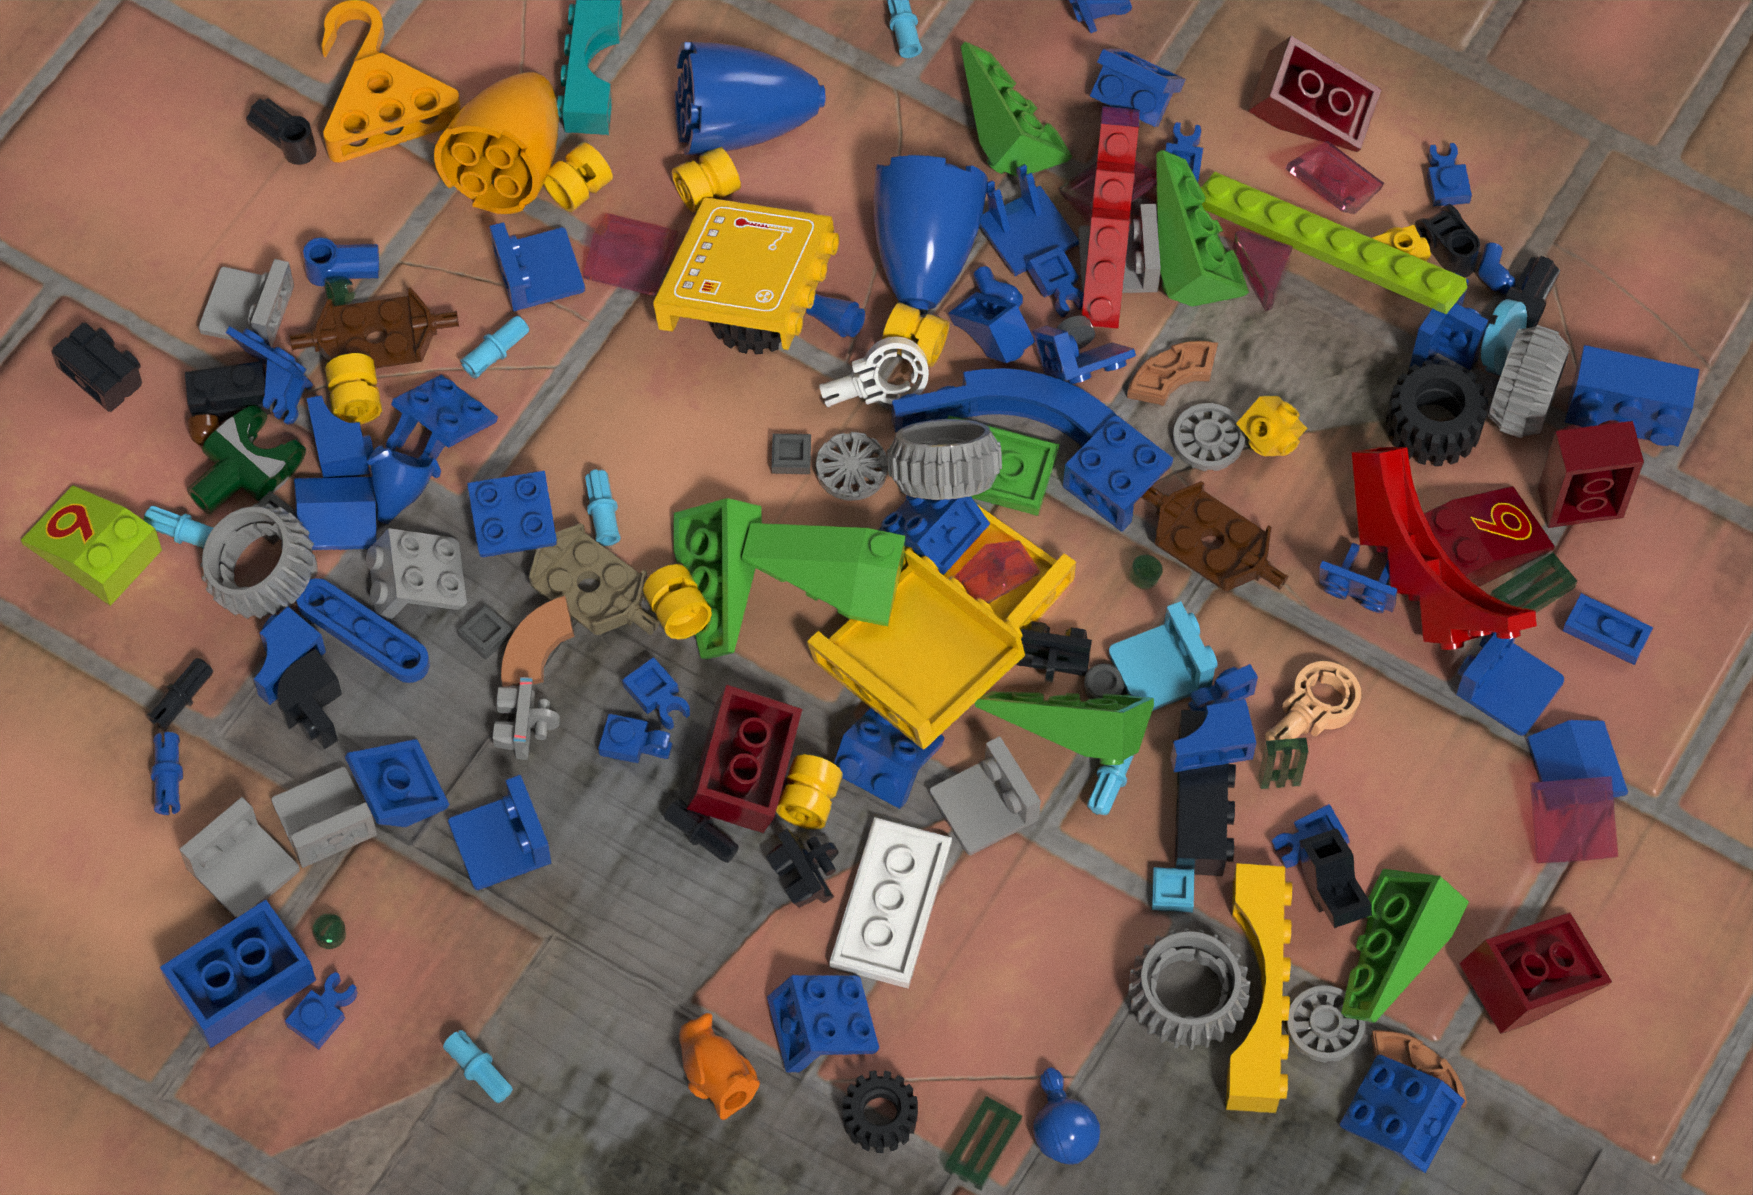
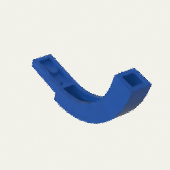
M999 368L963 372L962 386L959 387L945 386L935 392L921 395L907 394L897 400H892L891 420L896 433L900 429L915 423L947 419L948 415L961 419L980 415H1013L1047 424L1066 434L1083 447L1116 414L1091 394L1061 379L1026 370Z

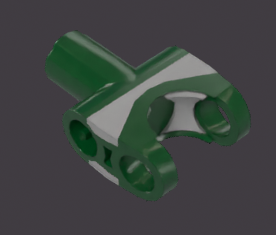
M249 406L228 419L207 438L203 445L202 452L215 464L187 488V492L194 503L206 514H212L240 488H243L257 501H260L269 491L274 493L293 475L305 457L306 448L298 440H291L285 445L280 444L270 449H263L253 445L254 440L258 437L257 433L262 429L267 420L266 412L259 406Z

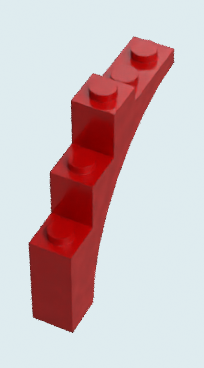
M1104 106L1102 109L1082 316L1089 318L1092 326L1119 329L1140 110Z
M1379 446L1351 452L1360 545L1376 546V552H1388L1391 587L1397 588V594H1408V600L1420 601L1423 642L1440 643V649L1443 650L1460 649L1464 647V641L1490 635L1492 632H1496L1498 639H1510L1520 637L1521 630L1537 626L1536 610L1512 606L1490 596L1471 582L1449 559L1434 536L1420 506L1411 475L1407 447Z

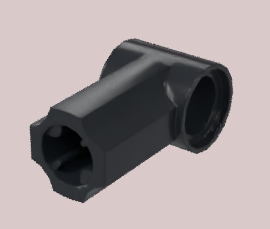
M269 98L266 100L259 99L251 106V110L246 117L248 126L281 149L288 162L302 165L313 160L316 156L317 148L310 123L307 119L301 116H292Z
M1544 256L1530 258L1516 286H1511L1504 300L1513 299L1520 301L1526 306V328L1538 325L1547 304L1546 299L1561 271L1554 264L1553 260Z

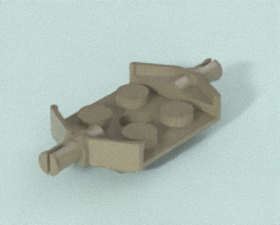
M580 523L556 532L557 544L555 546L534 549L535 556L529 575L530 586L550 601L565 596L568 601L570 616L593 634L601 635L625 624L631 626L632 623H635L647 632L648 635L654 633L653 629L657 630L660 624L659 621L646 613L641 606L647 572L643 570L640 574L587 535L583 524ZM588 578L595 579L600 583V586L592 592H584L578 586L581 581Z

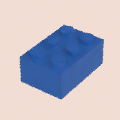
M1584 345L1572 382L1564 423L1589 427L1597 426L1609 420L1619 422L1633 421L1637 438L1652 441L1660 446L1673 445L1678 447L1693 409L1700 369Z
M264 900L160 966L167 986L210 1048L316 981L311 962L267 900Z

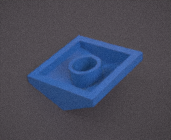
M372 477L294 479L296 518L310 532L308 538L314 542L312 550L369 549L377 541L376 505Z
M1568 720L1527 737V743L1550 811L1628 794V789L1604 721Z
M417 739L350 752L345 756L377 824L408 827L446 810L450 805Z

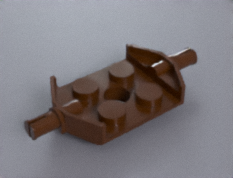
M411 287L407 288L408 296L334 307L332 300L327 299L315 325L316 329L312 330V332L289 334L291 349L293 351L315 347V351L320 352L327 362L344 354H364L374 360L375 369L418 363L424 360L433 335H437V329L459 327L457 311L440 314L430 313V309ZM373 332H382L386 335L385 339L379 343H370L366 340L367 336Z
M1200 481L1175 491L1171 495H1165L1151 486L1140 497L1157 508L1156 514L1159 515L1155 545L1222 590L1229 591L1254 579L1259 581L1261 577L1279 590L1287 582L1289 576L1270 565V561L1267 560L1272 527L1268 525L1266 531L1250 522L1205 492L1204 482ZM1207 536H1215L1222 541L1223 545L1217 549H1209L1203 545L1201 540Z

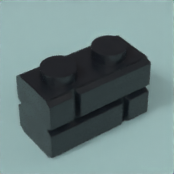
M82 322L70 333L68 338L65 337L55 345L51 352L58 369L108 412H112L124 402L126 397L131 396L141 387L143 383L139 373L141 365L129 351L119 352L114 347L113 339L105 330L98 328L95 331L86 322Z
M262 361L185 372L187 400L192 417L209 414L217 416L219 421H226L243 409L253 405L259 406L267 415L271 414L270 407L266 409L263 406L266 375Z

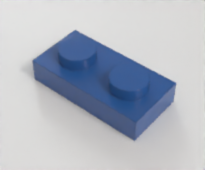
M1582 593L1563 628V632L1633 665L1636 664L1653 630L1652 626Z

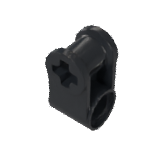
M1447 204L1436 215L1428 219L1420 218L1415 221V227L1419 236L1426 238L1430 252L1445 270L1457 273L1464 278L1474 272L1480 249V240L1453 205Z

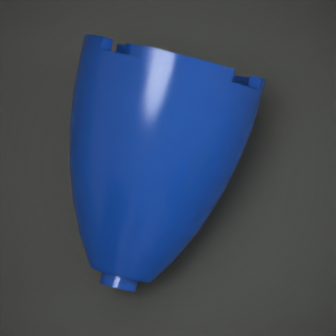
M682 42L680 44L676 66L677 69H683V73L678 75L677 91H675V115L679 143L687 142V147H684L685 155L703 154L722 147L725 151H732L761 144L798 128L816 116L819 107L825 106L824 85H819L817 78L802 68L779 57L729 44L712 42Z
M922 155L891 157L890 165L877 164L875 168L873 208L876 240L882 266L898 302L919 309L920 315L927 314L928 309L935 308L945 297L960 275L970 255L984 210L988 177L983 171L972 165L966 166L965 171L955 165L945 163L946 158Z

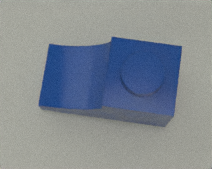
M975 292L948 313L954 326L968 333L989 358L1004 363L1015 361L1024 354L1026 348L1035 342L1017 304Z
M322 395L307 398L323 478L356 477L370 474L369 465L366 461L374 450L371 436H362L360 422L348 423L334 416L326 407Z
M288 606L279 615L271 616L265 622L260 632L267 657L262 669L254 678L259 697L269 705L278 698V685L288 667L314 649L318 651L321 657L326 653L322 634Z
M1223 698L1213 702L1211 705H1206L1203 724L1200 728L1185 738L1173 741L1171 752L1173 771L1180 772L1253 760L1257 742L1246 699L1234 701L1231 698Z

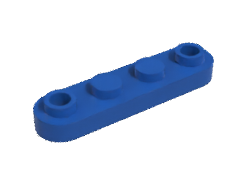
M319 578L310 579L306 589L296 600L298 609L305 618L399 681L413 683L426 676L430 668L428 652L421 643L328 581ZM315 600L324 601L320 606L311 605ZM410 661L417 663L411 669L403 667L405 663Z

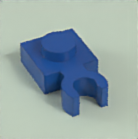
M1176 122L1172 135L1174 144L1166 143L1165 151L1186 159L1197 182H1199L1203 148L1197 146L1200 143L1201 126L1195 125L1194 134L1184 136L1180 132L1181 123Z
M1450 143L1448 156L1439 155L1436 145H1431L1428 161L1432 167L1428 168L1427 179L1433 207L1445 206L1447 204H1469L1472 193L1466 164L1455 165L1458 155L1456 144Z
M1061 246L1028 261L1026 268L1043 297L1054 294L1056 298L1055 309L1061 317L1067 316L1070 311L1066 300L1073 301L1078 310L1082 309L1084 293L1072 286L1077 283L1079 276Z
M654 657L622 679L625 690L646 714H649L656 708L659 710L660 721L665 728L669 730L674 728L673 719L668 715L672 710L680 711L686 718L690 716V708L686 700L674 696L679 692L678 684Z
M1251 664L1240 669L1237 667L1229 668L1217 677L1213 686L1203 687L1190 694L1192 701L1188 703V706L1193 711H1205L1206 705H1211L1219 699L1231 698L1234 701L1245 699L1255 694L1258 676Z
M1330 804L1295 821L1294 825L1297 833H1282L1272 840L1275 851L1281 850L1283 847L1292 848L1289 854L1281 857L1285 868L1293 867L1300 862L1299 840L1337 828L1346 843H1350L1346 831Z
M336 972L327 978L324 986L325 992L321 996L311 990L285 1020L286 1026L318 1050L344 1021V1013L339 1008L351 1004L358 994L357 988L353 984L344 993L335 992V988L341 982L340 975Z

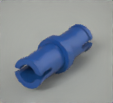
M164 732L165 742H162L161 733L156 734L153 738L155 765L151 768V779L155 782V812L161 815H170L169 805L172 806L173 814L178 813L181 809L179 782L183 779V768L179 765V735L173 732Z

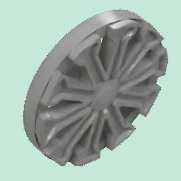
M1214 403L1197 404L1186 409L1178 417L1173 430V444L1178 456L1185 463L1192 465V468L1202 471H1219L1228 467V465L1234 463L1240 457L1245 444V434L1236 425L1240 418L1227 407ZM1204 412H1210L1211 419H1205ZM1226 417L1228 420L1224 423L1218 422L1219 418ZM1188 418H1195L1198 424H1194ZM1185 429L1190 433H1181L1180 430ZM1231 429L1237 430L1236 433H1226ZM1182 443H1192L1186 448L1182 446ZM1227 443H1236L1237 447H1232ZM1201 450L1198 458L1192 456L1194 453ZM1219 451L1223 452L1224 454H1226V455H1228V456L1225 457V458H1222V456H1221V454H1220ZM1208 452H1210L1213 461H1206Z
M865 433L836 434L827 443H824L818 451L816 475L820 485L832 496L849 501L861 500L872 496L883 486L888 475V460L880 443L876 439L866 436ZM847 442H853L851 451H849L846 445ZM860 445H867V447L859 453ZM837 446L840 453L831 449ZM874 453H877L879 456L875 458H869ZM827 458L833 462L824 463L823 459ZM880 467L881 471L877 472L870 468ZM835 472L830 477H824L825 473ZM866 477L874 481V484H867L864 478ZM839 481H843L842 487L839 489L835 487ZM852 484H857L859 491L853 492L851 489Z
M1316 986L1303 991L1292 1002L1286 1025L1288 1035L1300 1053L1305 1054L1312 1060L1323 1063L1327 1061H1340L1349 1056L1361 1043L1365 1030V1021L1343 1018L1344 1015L1341 1014L1343 1004L1339 1008L1333 1007L1334 1000L1338 998L1343 1000L1344 1003L1346 991L1333 986ZM1318 995H1324L1326 998L1325 1005L1320 1004L1317 998ZM1302 1002H1309L1313 1012L1303 1007ZM1298 1015L1307 1021L1296 1022L1294 1016ZM1345 1028H1355L1357 1033L1352 1034L1346 1031ZM1310 1031L1303 1038H1299L1296 1033ZM1318 1038L1316 1050L1308 1047L1309 1044ZM1338 1038L1347 1042L1349 1045L1346 1048H1343ZM1326 1040H1328L1333 1052H1325Z

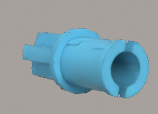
M887 0L891 16L889 27L895 32L900 56L912 58L922 52V46L916 29L918 18L912 13L909 0Z
M520 316L513 317L493 335L486 334L483 337L484 341L460 360L462 367L472 378L477 379L498 359L503 360L507 357L506 351L529 333V326Z
M594 469L585 477L590 502L587 506V512L593 518L596 541L602 546H610L618 543L621 539L615 515L618 505L612 499L608 473L605 470L598 471Z
M151 506L144 515L145 522L153 526L157 532L173 537L176 543L181 544L184 541L203 549L213 527L192 520L189 514L185 513L183 516L156 506Z
M1134 755L1125 759L1121 765H1104L1098 768L1096 773L1098 780L1087 802V807L1092 810V813L1105 816L1109 814L1120 787H1124L1127 783L1126 773Z
M459 1030L458 1033L455 1032L449 1036L443 1048L464 1070L465 1078L467 1080H475L496 1103L504 1101L512 1093L513 1089L491 1064L492 1056L488 1053H483L463 1030Z

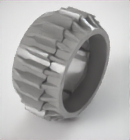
M1540 325L1518 329L1488 417L1500 428L1501 432L1519 438L1541 433L1571 348L1559 335L1558 331Z
M941 419L915 423L900 429L892 445H890V449H887L889 477L893 478L902 493L915 498L945 500L977 495L992 487L997 474L1002 469L1000 442H997L987 425L976 421Z
M254 504L252 507L240 508L230 513L212 529L204 545L200 566L203 568V576L201 578L207 583L206 591L224 609H227L235 616L241 614L246 619H249L251 616H257L260 619L265 615H274L284 610L301 596L310 581L313 572V559H315V555L312 554L314 542L308 538L310 532L302 526V522L280 506L274 508L272 505L266 504V506L259 507L257 504ZM262 536H279L282 540V553L278 564L271 574L252 587H238L234 582V569L242 552L253 541Z
M1185 928L1184 932L1179 933L1170 930L1167 937L1156 936L1154 945H1144L1142 956H1136L1135 969L1130 971L1129 981L1131 983L1129 984L1128 996L1132 997L1131 1010L1138 1012V1024L1143 1023L1148 1026V1035L1156 1034L1160 1037V1043L1165 1041L1174 1043V1048H1178L1179 1045L1189 1046L1190 1050H1193L1194 1046L1199 1044L1204 1045L1205 1048L1209 1047L1211 1040L1221 1042L1225 1032H1234L1236 1021L1243 1020L1245 1012L1243 1008H1247L1250 996L1247 994L1250 988V981L1246 980L1247 967L1239 964L1241 955L1230 951V943H1222L1218 940V935L1210 936L1204 934L1202 929L1199 932H1191L1188 928ZM1180 960L1186 962L1197 960L1200 965L1208 966L1218 975L1222 985V996L1219 999L1218 1006L1210 1013L1199 1017L1189 1015L1182 1018L1177 1012L1169 1011L1160 1002L1156 993V981L1159 979V973L1169 964ZM1152 975L1149 989L1148 979ZM1228 990H1229L1230 999H1229V1001L1226 1003L1227 996H1228Z

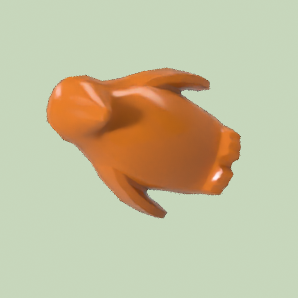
M705 1013L699 1018L690 1020L682 1025L679 1032V1041L682 1049L683 1068L689 1080L688 1088L695 1096L701 1099L710 1098L714 1103L719 1118L725 1120L745 1107L753 1099L760 1085L756 1071L748 1059L738 1053L728 1039L718 1036L713 1032L711 1013Z

